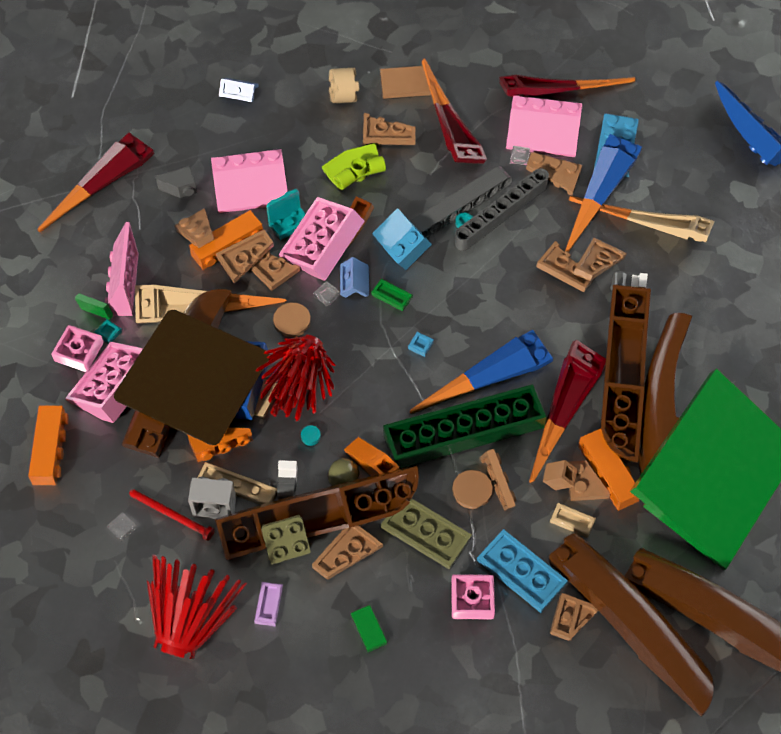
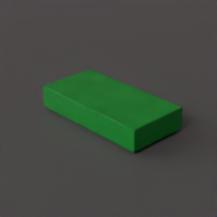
M380 279L371 292L372 296L401 311H404L413 298L412 294L383 279Z
M78 293L75 300L82 310L108 320L113 317V312L107 303Z
M370 605L351 613L353 622L367 652L387 644Z

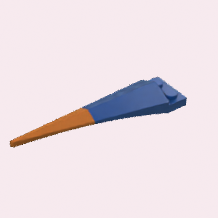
M609 134L604 146H602L565 251H570L601 206L634 166L642 151V146Z
M531 330L518 338L515 337L413 407L410 413L413 414L445 400L496 382L537 371L553 362V357L534 330Z

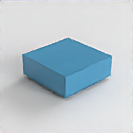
M416 332L408 345V349L425 357L434 343V339Z

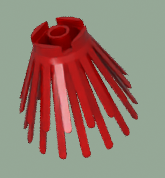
M154 555L152 556L154 581L152 580L151 584L147 581L156 636L153 647L156 649L160 643L162 644L160 651L181 658L185 657V653L191 652L189 659H194L197 650L237 609L234 608L235 605H230L247 583L242 584L230 599L242 581L237 580L201 629L230 579V575H225L212 596L208 597L207 601L202 604L215 571L210 569L207 575L202 576L197 591H193L189 598L197 565L192 564L190 572L187 569L183 570L181 584L177 586L180 561L178 559L174 561V569L168 563L166 574V558L162 556L160 562L157 556Z

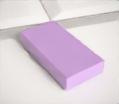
M262 582L254 620L255 624L276 626L283 584Z

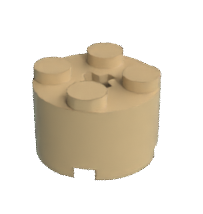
M355 68L330 69L329 82H331V87H329V93L332 103L357 102L355 91H359L358 81H355Z

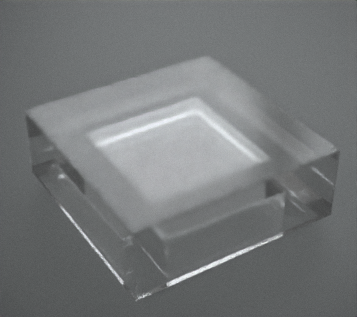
M513 146L510 163L527 165L530 148Z
M326 281L314 292V296L323 304L329 306L340 296V291Z
M123 512L107 525L108 529L121 542L137 528Z

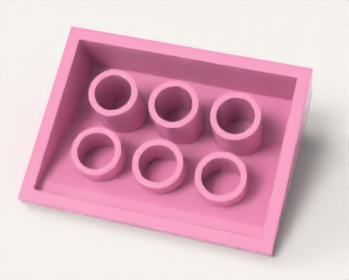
M513 96L506 149L575 157L582 103Z
M281 149L211 158L218 213L263 208L271 200L277 199L287 192Z
M317 197L278 256L292 265L300 266V269L325 281L359 231L364 220L352 208Z
M130 222L125 223L114 242L113 251H110V262L112 264L108 267L110 282L106 284L108 297H105V303L109 305L113 316H133L139 254Z
M110 342L65 399L101 420L114 423L127 407L114 399V392L143 348Z

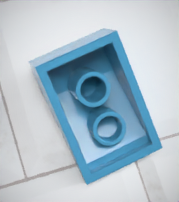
M398 208L372 233L387 253L405 270L432 245Z

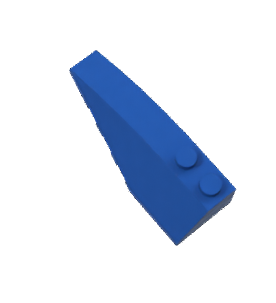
M716 81L715 85L725 110L737 130L750 144V150L756 154L758 153L761 156L760 160L766 165L777 166L781 164V136L772 127L769 128L764 124V120L760 116L751 112L752 109L742 101L739 102L741 99L724 83Z

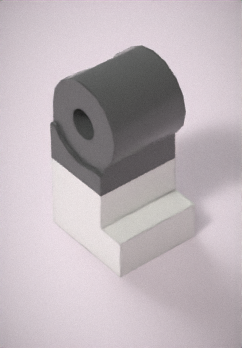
M615 272L612 275L610 288L612 290L613 285L646 288L648 274L640 273L638 276L624 272Z
M279 461L278 500L295 496L298 474L297 461Z

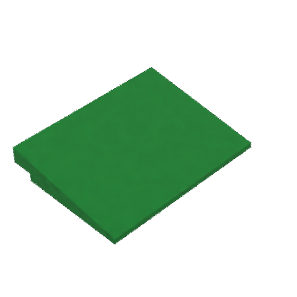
M716 368L709 373L630 492L645 503L643 505L645 509L721 569L726 570L781 482V428Z

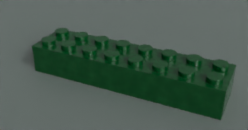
M531 384L383 425V437L391 459L401 469L545 428L546 415L534 385Z

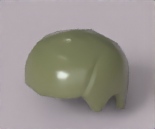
M348 458L338 459L329 468V483L334 486L357 480L360 474L359 468L354 461Z

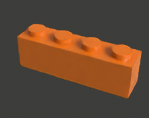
M249 210L212 232L214 240L200 248L196 247L193 243L190 244L191 256L202 270L211 267L219 261L216 253L262 231V223Z
M39 405L28 474L32 485H57V479L61 477V467L59 464L64 456L62 442L66 441V431L64 428L68 424V413H65L63 406Z
M601 428L580 437L578 447L593 471L610 492V499L616 509L619 511L639 502L640 499L630 492L636 482L632 478L629 467L625 466L621 457L608 446Z

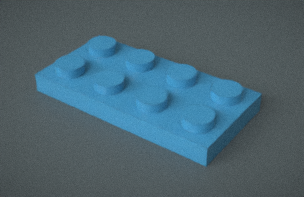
M604 114L595 166L602 146H604L609 134L635 144L639 119ZM630 170L625 177H629Z
M504 529L477 557V561L540 613L568 582L567 579Z

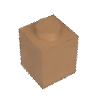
M566 460L546 464L543 482L554 490L574 487L577 468Z

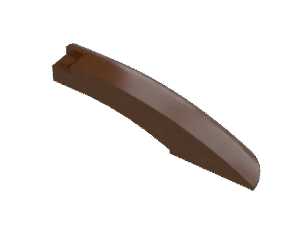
M613 285L601 430L606 443L617 455L638 463L651 289Z
M227 289L207 291L196 297L188 305L184 314L218 329L232 291ZM135 410L121 445L125 448L159 458L171 427Z
M673 313L668 316L644 383L638 459L640 475L679 419V417H676L675 374L679 352L692 319V315Z
M409 467L310 491L215 518L225 559L229 560L266 549L261 527L293 516H301L308 538L352 528L395 515L410 503L409 501L417 490L419 479L418 467Z
M577 533L565 537L564 543L549 555L550 564L595 606L634 650L638 658L702 717L711 705L714 693L712 675L706 664L661 612L608 560Z
M640 548L633 556L634 561L626 572L625 577L642 594L665 604L702 625L737 648L740 653L781 672V622L729 590L644 548Z

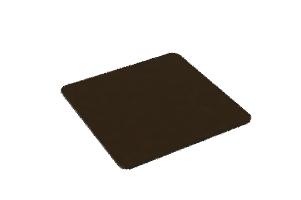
M169 310L114 392V399L118 403L209 445H217L263 371L262 369L256 372V369L269 361L270 358L267 357L270 354H264L267 350L182 312Z

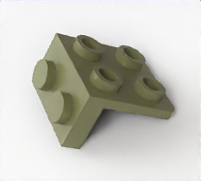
M293 516L261 527L271 565L311 553L301 516Z

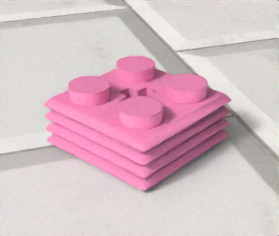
M68 325L51 355L55 362L88 372L104 342L99 334Z
M452 575V618L494 619V576ZM471 594H475V600H471Z

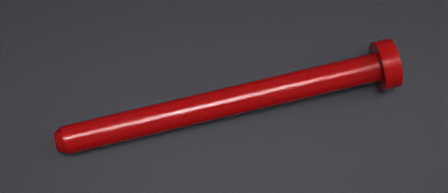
M130 490V497L202 534L203 539L209 541L214 535L215 528L211 526L206 528L136 490Z

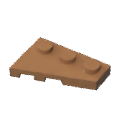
M364 113L363 144L415 145V127L399 122H387L385 118L378 117L377 119L370 117V114Z
M593 238L576 266L574 273L591 281L623 260L627 253Z
M555 241L537 262L536 267L585 292L593 280L589 281L574 273L578 263L570 258L571 255L567 251L564 252L559 248L560 244Z
M360 526L343 529L314 561L312 568L329 580L381 549L383 543Z

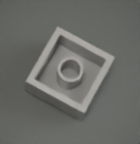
M207 477L192 478L188 502L193 517L215 519L235 512L237 497L233 481L225 478L218 480Z

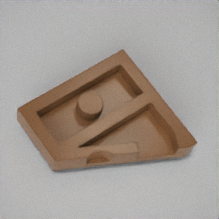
M586 460L567 461L577 468L575 485L569 488L571 501L609 499L610 492Z
M561 593L549 634L570 641L598 610L591 603Z

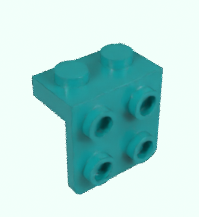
M297 189L286 192L266 205L269 227L280 240L293 234L306 215L301 209L300 196Z

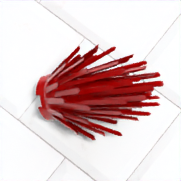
M308 334L302 337L296 336L295 338L284 339L286 341L279 342L278 344L285 346L265 351L264 354H273L267 357L270 358L267 363L256 369V372L260 371L283 357L281 361L262 375V379L272 374L266 380L265 384L268 385L261 392L260 399L265 397L277 381L268 399L271 403L274 397L276 398L270 411L274 417L278 415L280 409L284 410L285 417H289L292 409L298 403L295 419L299 421L305 404L307 390H309L307 410L311 406L312 413L315 414L317 376L319 377L322 399H325L323 377L328 393L332 397L331 388L334 390V384L327 367L334 373L331 365H336L327 355L323 342L317 337Z

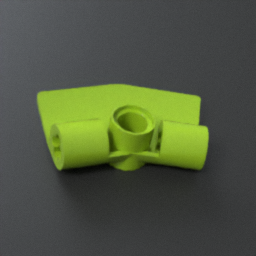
M373 143L342 152L324 164L322 170L338 189L344 190L355 181H363L366 176L386 171L384 158L378 155L376 145Z

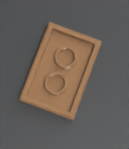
M423 66L380 69L383 99L431 95Z

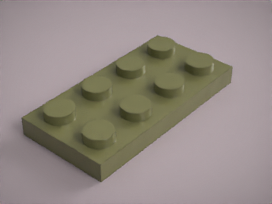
M412 498L403 510L384 519L381 524L382 529L449 570L472 538V534Z

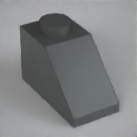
M190 167L155 176L158 189L179 198L197 193Z

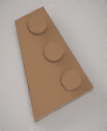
M531 152L526 169L530 172L539 168L547 170L549 173L548 180L553 182L557 188L561 187L567 190L569 195L573 196L582 165Z
M205 208L188 218L181 219L178 224L174 225L179 234L198 248L214 240Z
M262 230L216 253V257L235 284L274 247V244L266 231Z
M268 251L250 270L273 291L298 273L300 266L292 265L281 257L277 258Z
M494 449L486 451L480 457L482 463L486 462V473L489 479L495 481V492L504 511L516 506V497L514 492L510 491L508 487L509 479L506 472H503L500 464H502L500 455L495 453Z

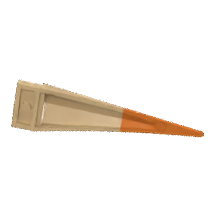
M574 196L569 197L570 201L579 204H582L583 199ZM603 204L599 209L600 211L687 240L691 237L698 242H707L714 224L713 220L698 215L645 212Z
M135 285L136 323H160L169 310H177L184 313L188 305L196 297L207 291L160 285ZM231 294L224 312L284 303L287 300Z

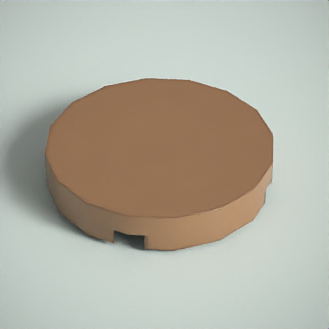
M287 303L276 310L273 323L275 329L282 333L283 336L294 338L304 334V331L310 327L311 316L305 306L299 303Z
M468 470L456 477L453 482L452 492L459 505L469 509H477L488 503L493 487L487 475L480 471Z

